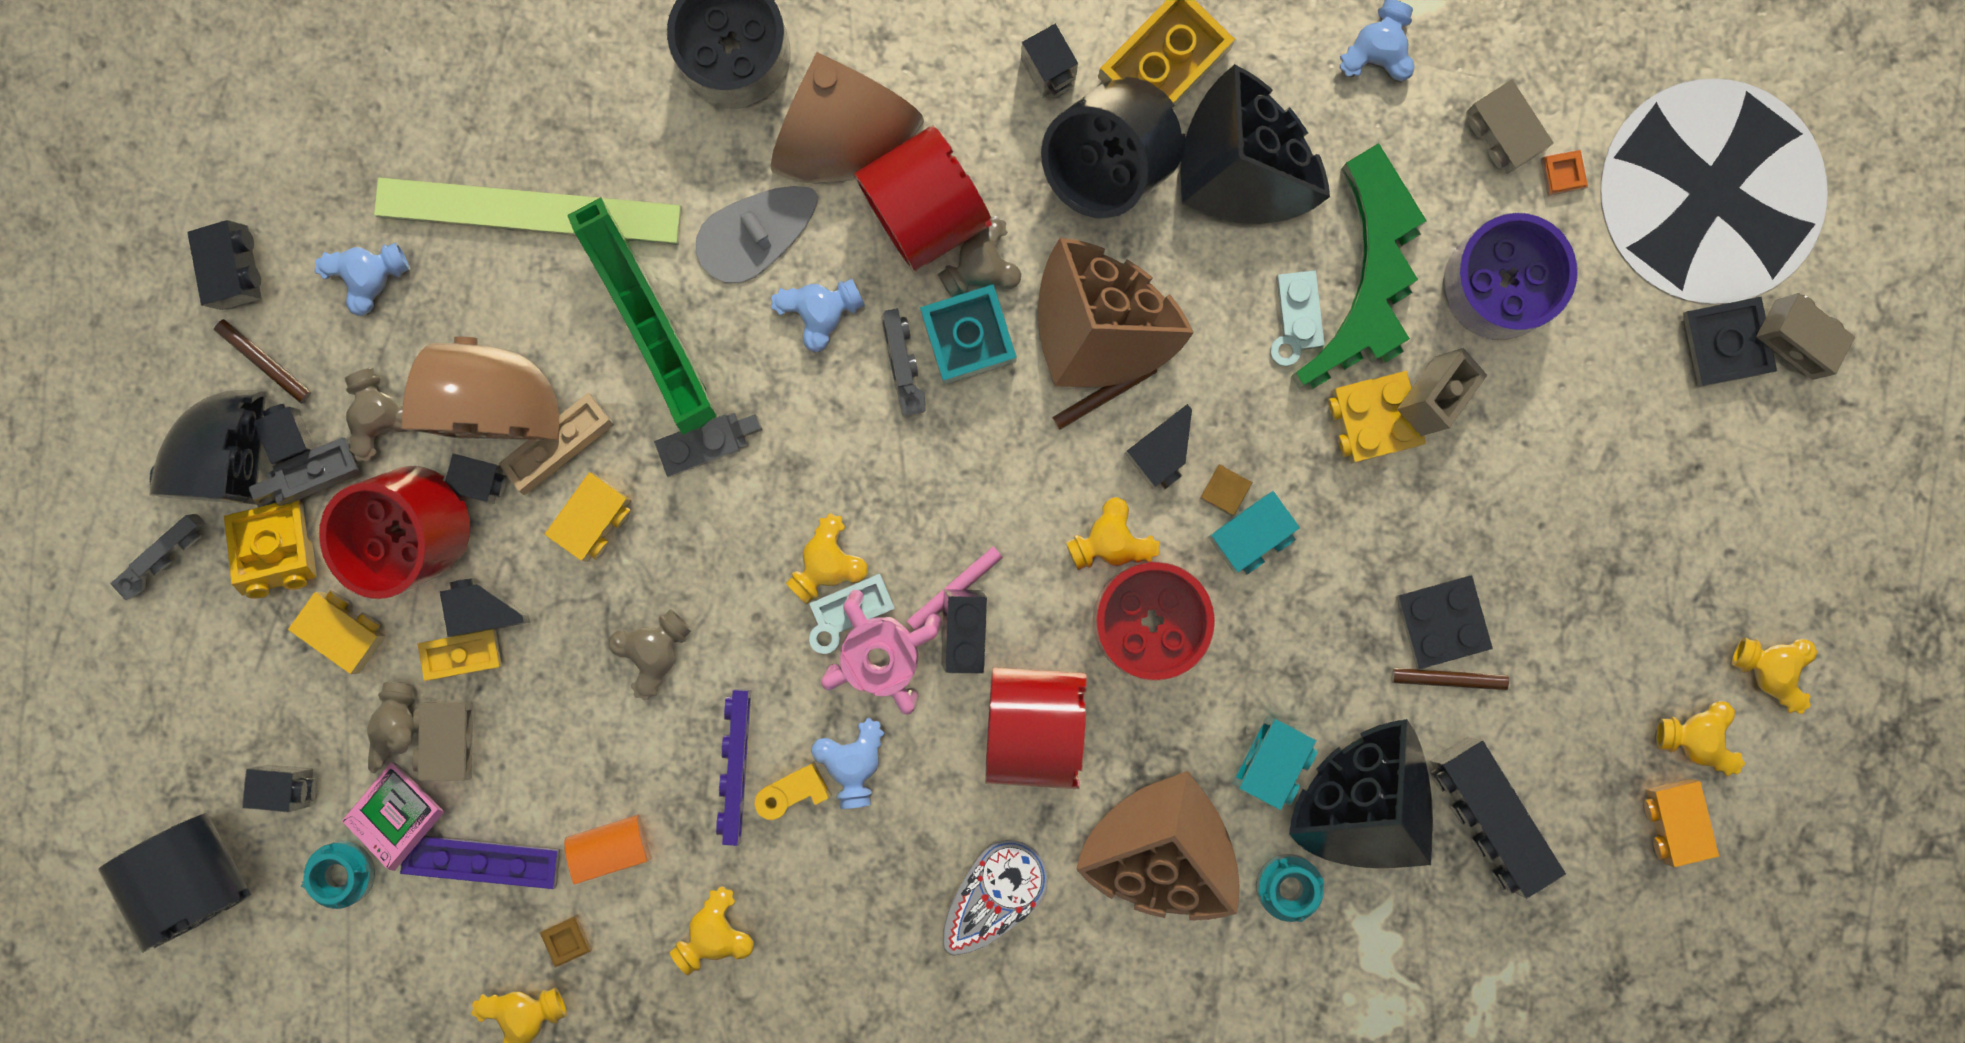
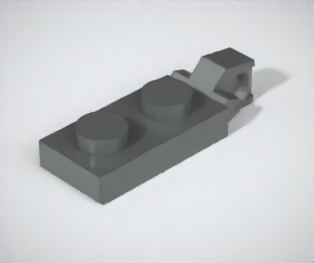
M898 308L886 310L881 316L902 417L923 413L926 411L925 392L913 384L912 377L918 376L917 364L914 354H907L905 340L910 339L907 318L900 317Z
M735 413L724 414L710 420L704 427L698 430H692L684 435L679 431L658 439L654 443L667 477H672L740 451L739 448L747 446L744 437L762 431V426L756 414L741 420L737 419Z
M339 438L272 466L273 470L266 474L267 480L249 487L256 505L261 507L277 503L278 506L290 504L360 475L354 456L349 452L350 446L346 438Z
M198 514L185 515L129 564V567L110 584L125 600H129L146 589V578L149 577V574L152 573L156 576L165 570L173 562L169 556L179 547L184 551L192 546L201 537L198 531L206 523Z

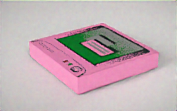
M391 762L344 817L342 822L387 869L395 871L444 811L399 765Z

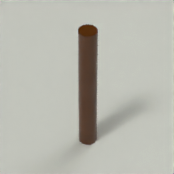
M225 319L220 320L216 324L214 331L299 403L302 404L308 399L311 394L308 389Z
M1155 369L1134 380L1104 386L1056 414L1052 419L1058 429L1061 430L1156 374L1158 371Z
M1393 668L1392 683L1508 690L1509 676Z

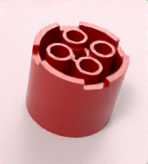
M931 125L853 173L870 207L913 273L992 225L990 213L970 176L965 173L957 158L951 155L954 153L951 146L934 125Z
M421 466L397 468L345 487L328 502L320 521L319 542L326 565L344 587L360 596L371 599L393 597L447 572L464 555L468 546L470 519L464 500L459 501L452 488L443 480L445 478L443 475Z
M1143 563L1118 573L1102 589L1093 611L1094 636L1104 656L1119 670L1146 680L1170 679L1190 670L1205 655L1214 633V609L1207 591L1188 571L1168 563ZM1148 610H1153L1154 616L1161 617V624L1155 625V632H1149V627L1142 626L1141 618L1148 616Z
M992 667L985 784L1063 789L1080 788L1078 771H1082L1086 724L1084 693H1086L1087 689L1086 673Z

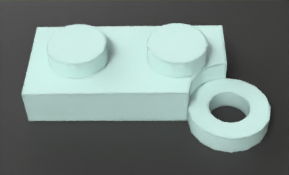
M1316 270L1279 274L1276 276L1283 336L1277 338L1272 343L1270 355L1272 360L1280 366L1293 365L1299 359L1303 349L1325 346ZM1283 344L1290 345L1293 350L1291 357H1281L1278 352L1279 347Z
M881 574L809 603L818 623L812 629L809 636V642L813 650L821 654L833 652L839 645V633L853 627L843 608L852 590H860L864 595L860 608L866 619L875 618L895 609ZM823 631L830 633L832 641L828 646H821L818 643L817 637L819 633Z

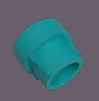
M337 841L324 845L317 849L308 859L301 887L306 889L308 895L318 904L327 908L343 909L362 900L371 890L375 879L373 860L364 848L353 842ZM336 864L342 865L347 871L348 879L344 885H339L332 879L331 871Z
M1283 854L1270 859L1261 868L1256 880V893L1261 905L1273 917L1286 922H1303L1319 908L1324 895V880L1317 868L1305 858L1293 854ZM1287 878H1296L1300 884L1299 892L1292 898H1285L1280 893V885Z

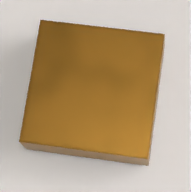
M1219 464L1200 498L1234 516L1253 482Z
M577 915L539 932L555 968L592 951Z

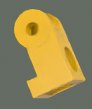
M814 761L764 787L757 793L754 805L761 817L774 820L785 814L791 805L811 796L814 804L817 805L832 795Z

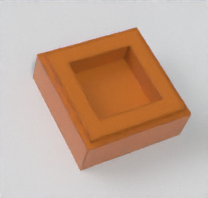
M1581 150L1541 158L1548 196L1583 190L1588 187Z

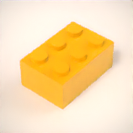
M1166 0L1100 67L1098 78L1103 83L1124 79L1125 77L1142 79L1162 90L1176 106L1231 50L1235 38L1195 0Z

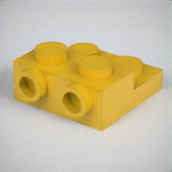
M1407 370L1338 387L1331 391L1333 397L1328 398L1329 410L1334 421L1339 420L1343 433L1338 435L1339 447L1343 457L1349 456L1351 464L1426 444L1425 436H1420L1397 410L1412 389Z
M300 500L281 506L274 503L224 515L231 584L242 596L246 595V597L251 599L264 598L269 595V589L280 586L289 590L301 589L307 585V580L317 578L313 544L307 538L304 507Z

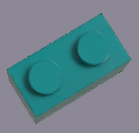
M1271 491L1210 534L1208 538L1234 574L1243 570L1248 575L1265 563L1262 555L1274 547L1278 553L1296 540L1293 533L1300 529V527L1276 493Z

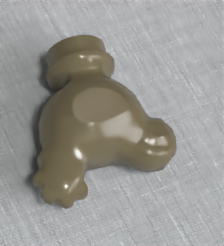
M997 216L992 217L990 220L991 226L964 242L960 250V263L958 267L947 265L945 270L938 273L941 282L951 297L967 293V287L970 284L982 288L994 284V286L999 285L1002 289H1012L1021 282L1019 268L1003 260L996 249L1001 236H1006L1008 233L1005 229L1006 221L1000 220Z
M374 368L363 369L344 378L347 384L346 391L349 394L355 395L354 402L346 412V421L351 432L349 440L352 446L349 452L355 455L357 461L370 462L371 458L377 454L374 448V440L379 434L387 430L397 432L409 431L402 429L403 406H400L391 396L378 392L377 386L380 384L381 379L376 376Z
M672 609L664 616L660 615V626L657 629L649 627L640 628L630 633L626 630L616 631L609 638V649L616 656L631 659L640 671L637 681L631 684L635 698H642V700L646 701L650 696L657 695L656 689L662 684V677L672 668L675 661L672 648L673 642H685V637L692 632L690 627Z
M398 682L383 683L382 692L378 694L382 703L372 714L367 728L370 742L368 769L371 773H376L381 769L391 752L405 753L411 744V738L414 735V722L408 706L415 699L413 697L414 688L410 685Z

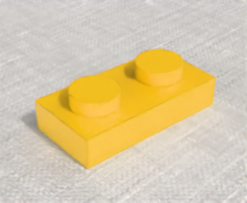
M496 629L417 643L424 681L502 667Z

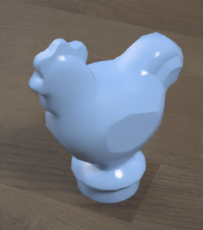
M1384 0L1382 8L1378 9V14L1382 21L1365 26L1359 32L1354 46L1348 47L1347 53L1340 56L1342 61L1340 69L1345 72L1347 77L1352 75L1359 76L1361 69L1367 63L1384 67L1394 80L1400 82L1409 79L1413 75L1414 62L1408 56V39L1402 30L1403 26H1408L1412 22L1413 8L1410 5L1398 0Z
M397 242L388 246L386 244L383 245L379 255L356 247L342 253L334 252L329 254L323 252L322 257L315 260V273L320 274L322 279H328L330 276L342 277L348 288L346 305L350 313L356 316H364L371 312L374 307L373 300L385 288L388 275L401 277L402 273L410 270L409 263Z
M853 279L845 282L840 281L836 291H830L819 284H809L797 290L795 288L789 290L780 288L778 294H774L771 297V309L776 310L778 315H784L785 312L799 313L805 324L803 343L806 349L812 352H820L827 347L830 341L829 335L839 325L843 311L847 310L850 313H857L858 309L865 306Z
M867 718L865 722L859 723L858 728L860 732L854 743L841 745L832 739L820 738L812 745L811 752L815 761L819 764H824L831 778L843 786V789L836 796L840 801V809L871 805L870 795H872V791L866 788L864 783L875 773L879 764L878 748L881 746L880 738L885 734L880 729L881 724L879 721Z

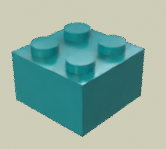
M994 284L920 307L944 385L1016 362L1017 356Z
M1266 716L1231 784L1279 810L1282 809L1284 803L1290 806L1300 788V785L1295 782L1301 770L1308 771L1316 758L1318 750L1313 747L1317 740L1275 718Z

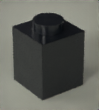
M285 404L275 405L262 412L264 417L253 421L271 464L276 465L315 449L299 409L289 406L285 407Z
M452 453L445 482L452 488L455 494L494 504L496 497L503 495L507 476L503 475V469L499 465Z

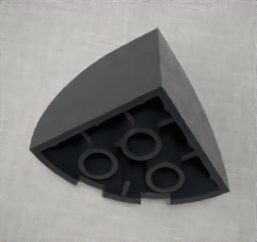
M1235 64L1221 75L1208 90L1188 128L1185 138V150L1181 160L1182 204L1221 220L1243 224L1273 223L1305 214L1330 198L1328 179L1322 159L1319 154L1313 156L1304 138L1308 131L1290 107L1284 110L1269 95L1273 91L1271 87L1249 71Z
M225 391L204 398L185 411L173 424L160 447L155 465L150 471L149 495L164 498L256 505L249 487L258 483L262 441L253 421L264 417L262 412L265 409L266 391Z
M1407 719L1392 721L1360 733L1362 738L1354 741L1342 750L1338 747L1328 755L1316 768L1318 774L1310 783L1308 789H1302L1298 797L1289 830V835L1293 840L1315 856L1348 866L1384 869L1431 865L1433 807L1430 779L1420 741Z

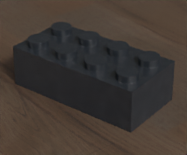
M1467 737L1430 760L1434 767V770L1430 772L1434 782L1442 792L1446 790L1455 802L1450 805L1461 824L1464 825L1466 823L1472 828L1475 836L1471 837V841L1483 858L1487 856L1496 868L1491 870V873L1503 890L1507 889L1510 894L1515 893L1527 899L1566 875L1483 740Z

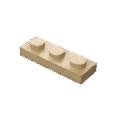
M588 392L559 415V440L529 439L498 464L521 494L526 495L614 424L595 398Z

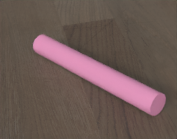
M994 546L991 547L944 589L966 590L1003 558ZM944 589L907 620L914 630L923 627L929 615L938 614L943 610Z

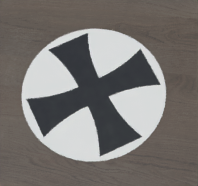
M1712 78L1698 79L1671 86L1655 94L1633 111L1622 124L1609 147L1602 173L1601 197L1609 233L1624 259L1639 275L1658 289L1673 296L1699 303L1721 304L1746 300L1767 292L1782 283L1797 270L1813 249L1820 235L1826 214L1828 187L1825 166L1820 150L1804 122L1793 110L1772 94L1758 87L1729 79Z

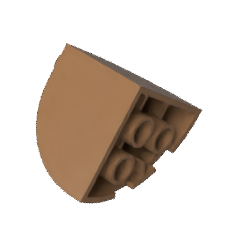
M816 52L780 129L771 158V171L787 179L812 184L855 179L853 173L915 136L924 122V118L913 105L890 89Z
M1059 238L1044 269L1038 302L1040 341L1055 386L1104 387L1134 380L1168 362L1184 347L1194 332L1188 319L1170 294L1164 297L1150 283L1153 277L1128 259L1123 264L1104 255L1105 248L1079 240Z
M462 336L454 337V343H431L424 347L416 357L408 375L404 392L402 429L449 438L559 440V411L555 394L544 374L527 358L509 350L477 345L478 338Z
M1188 771L1148 785L1128 796L1105 815L1091 832L1083 846L1076 870L1086 881L1107 897L1112 899L1117 895L1134 903V910L1165 918L1166 913L1189 915V920H1210L1237 914L1240 886L1238 867L1231 840L1216 808Z

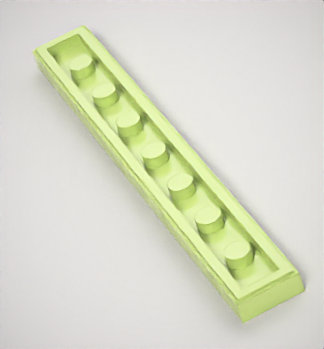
M378 177L374 215L382 218L575 235L567 215L593 202L598 197ZM602 198L626 240L678 245L682 212L681 205Z

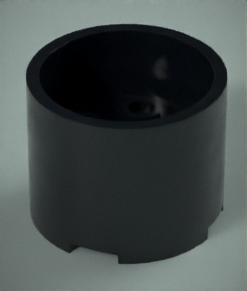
M676 0L671 9L667 23V41L670 53L686 83L704 101L722 108H746L748 105L764 99L770 93H774L781 85L789 68L791 48L780 10L774 0ZM736 40L739 49L733 48L731 54H727L724 45H731L732 41Z
M1125 77L1124 79L1100 84L1058 115L1048 126L1041 146L1043 171L1050 187L1058 198L1068 207L1085 216L1112 218L1129 211L1172 175L1182 160L1186 140L1185 133L1181 132L1178 118L1172 109L1175 105L1162 90L1147 81Z
M208 813L188 819L139 843L98 869L142 953L150 950L151 947L156 948L198 927L220 914L221 911L228 910L251 896L246 883Z

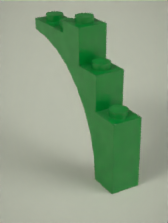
M1379 143L1346 162L1341 168L1354 195L1361 221L1363 258L1360 280L1350 311L1335 336L1312 361L1291 376L1299 389L1306 384L1311 389H1314L1331 379L1328 371L1339 364L1345 370L1364 358L1361 354L1362 350L1365 351L1371 363L1380 357L1386 363L1403 353L1404 350L1401 344L1410 339L1386 300L1390 299L1394 305L1413 293L1409 286L1418 281V278L1395 242L1399 241L1401 246L1420 236L1421 233L1418 228L1427 220Z
M602 197L568 214L567 216L575 235L630 330L681 434L684 435L692 430L704 427L710 420L717 417L706 393L707 389L680 341L671 319L652 289L643 267Z

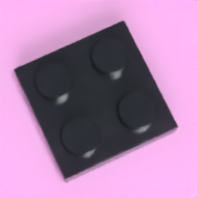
M1762 296L1683 313L1698 387L1777 371L1773 349L1756 337L1766 319Z
M1472 575L1396 596L1417 669H1423L1493 649Z

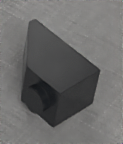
M1188 404L1125 452L1126 456L1152 489L1160 484L1165 490L1183 476L1178 469L1186 463L1192 409Z
M472 578L449 582V590L439 591L448 637L530 623L527 613L486 585H473Z

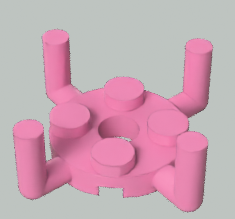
M852 590L843 608L853 628L843 642L840 666L837 664L829 665L822 677L821 685L824 689L831 690L849 682L862 692L863 690L873 693L874 696L892 695L899 710L903 714H911L914 711L919 694L917 690L913 688L905 689V687L913 677L918 665L917 647L937 636L942 623L941 618L937 614H931L927 617L923 627L910 633L892 617L866 619L860 608L864 595L860 590ZM875 648L883 649L888 653L890 662L884 666L874 665L869 659V652Z

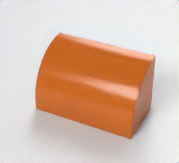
M639 814L568 836L564 841L566 860L573 885L652 859Z

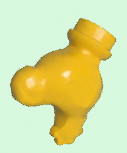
M1113 497L1105 502L1102 507L1103 514L1092 525L1088 538L1084 539L1080 535H1075L1074 539L1066 542L1077 570L1085 567L1091 568L1094 558H1100L1112 566H1120L1133 560L1137 563L1142 560L1151 562L1153 557H1157L1160 554V542L1154 540L1152 535H1148L1146 538H1134L1127 527L1129 507L1126 501L1119 497Z
M829 513L826 518L819 519L820 525L814 531L815 536L805 545L803 550L804 572H792V577L786 582L787 586L806 605L813 598H818L817 587L820 585L834 586L845 581L857 583L861 582L868 575V564L862 558L846 555L837 545L838 536L845 529L841 516Z
M1742 638L1734 651L1732 665L1740 668V671L1743 673L1753 669L1758 687L1766 694L1777 698L1781 705L1787 707L1788 713L1795 711L1797 714H1803L1806 709L1810 708V695L1803 693L1799 689L1798 682L1802 669L1816 658L1818 652L1815 644L1809 640L1798 639L1793 641L1791 645H1774L1762 650L1761 643L1757 639Z
M1725 701L1715 702L1709 705L1707 711L1691 716L1683 725L1675 717L1670 719L1661 718L1659 720L1656 731L1658 749L1668 750L1672 753L1681 746L1690 761L1702 766H1711L1715 771H1722L1726 777H1729L1732 773L1735 775L1740 774L1741 769L1745 766L1740 752L1733 753L1726 748V730L1735 718V710L1729 703Z
M723 886L719 887L717 891L710 890V897L704 901V907L690 921L689 943L678 941L676 942V947L669 951L671 958L685 975L689 976L695 970L699 971L701 969V959L703 958L721 960L732 956L735 959H744L753 952L754 941L744 932L734 930L725 917L729 906L735 904L732 890H727Z
M557 988L548 991L542 990L538 1000L533 999L522 991H514L500 997L495 994L490 997L481 994L479 1000L472 1002L473 1010L471 1012V1015L476 1017L478 1022H484L486 1019L496 1020L504 1034L503 1043H530L540 1033L545 1020L557 1024L559 1019L567 1016L564 1000Z

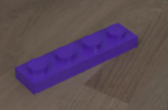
M735 689L733 690L732 697H726L724 719L731 720L730 735H724L722 740V758L728 759L727 774H721L719 781V797H725L724 812H718L716 835H723L722 845L738 846L741 843L752 690Z
M424 836L401 863L400 874L555 889L560 849Z

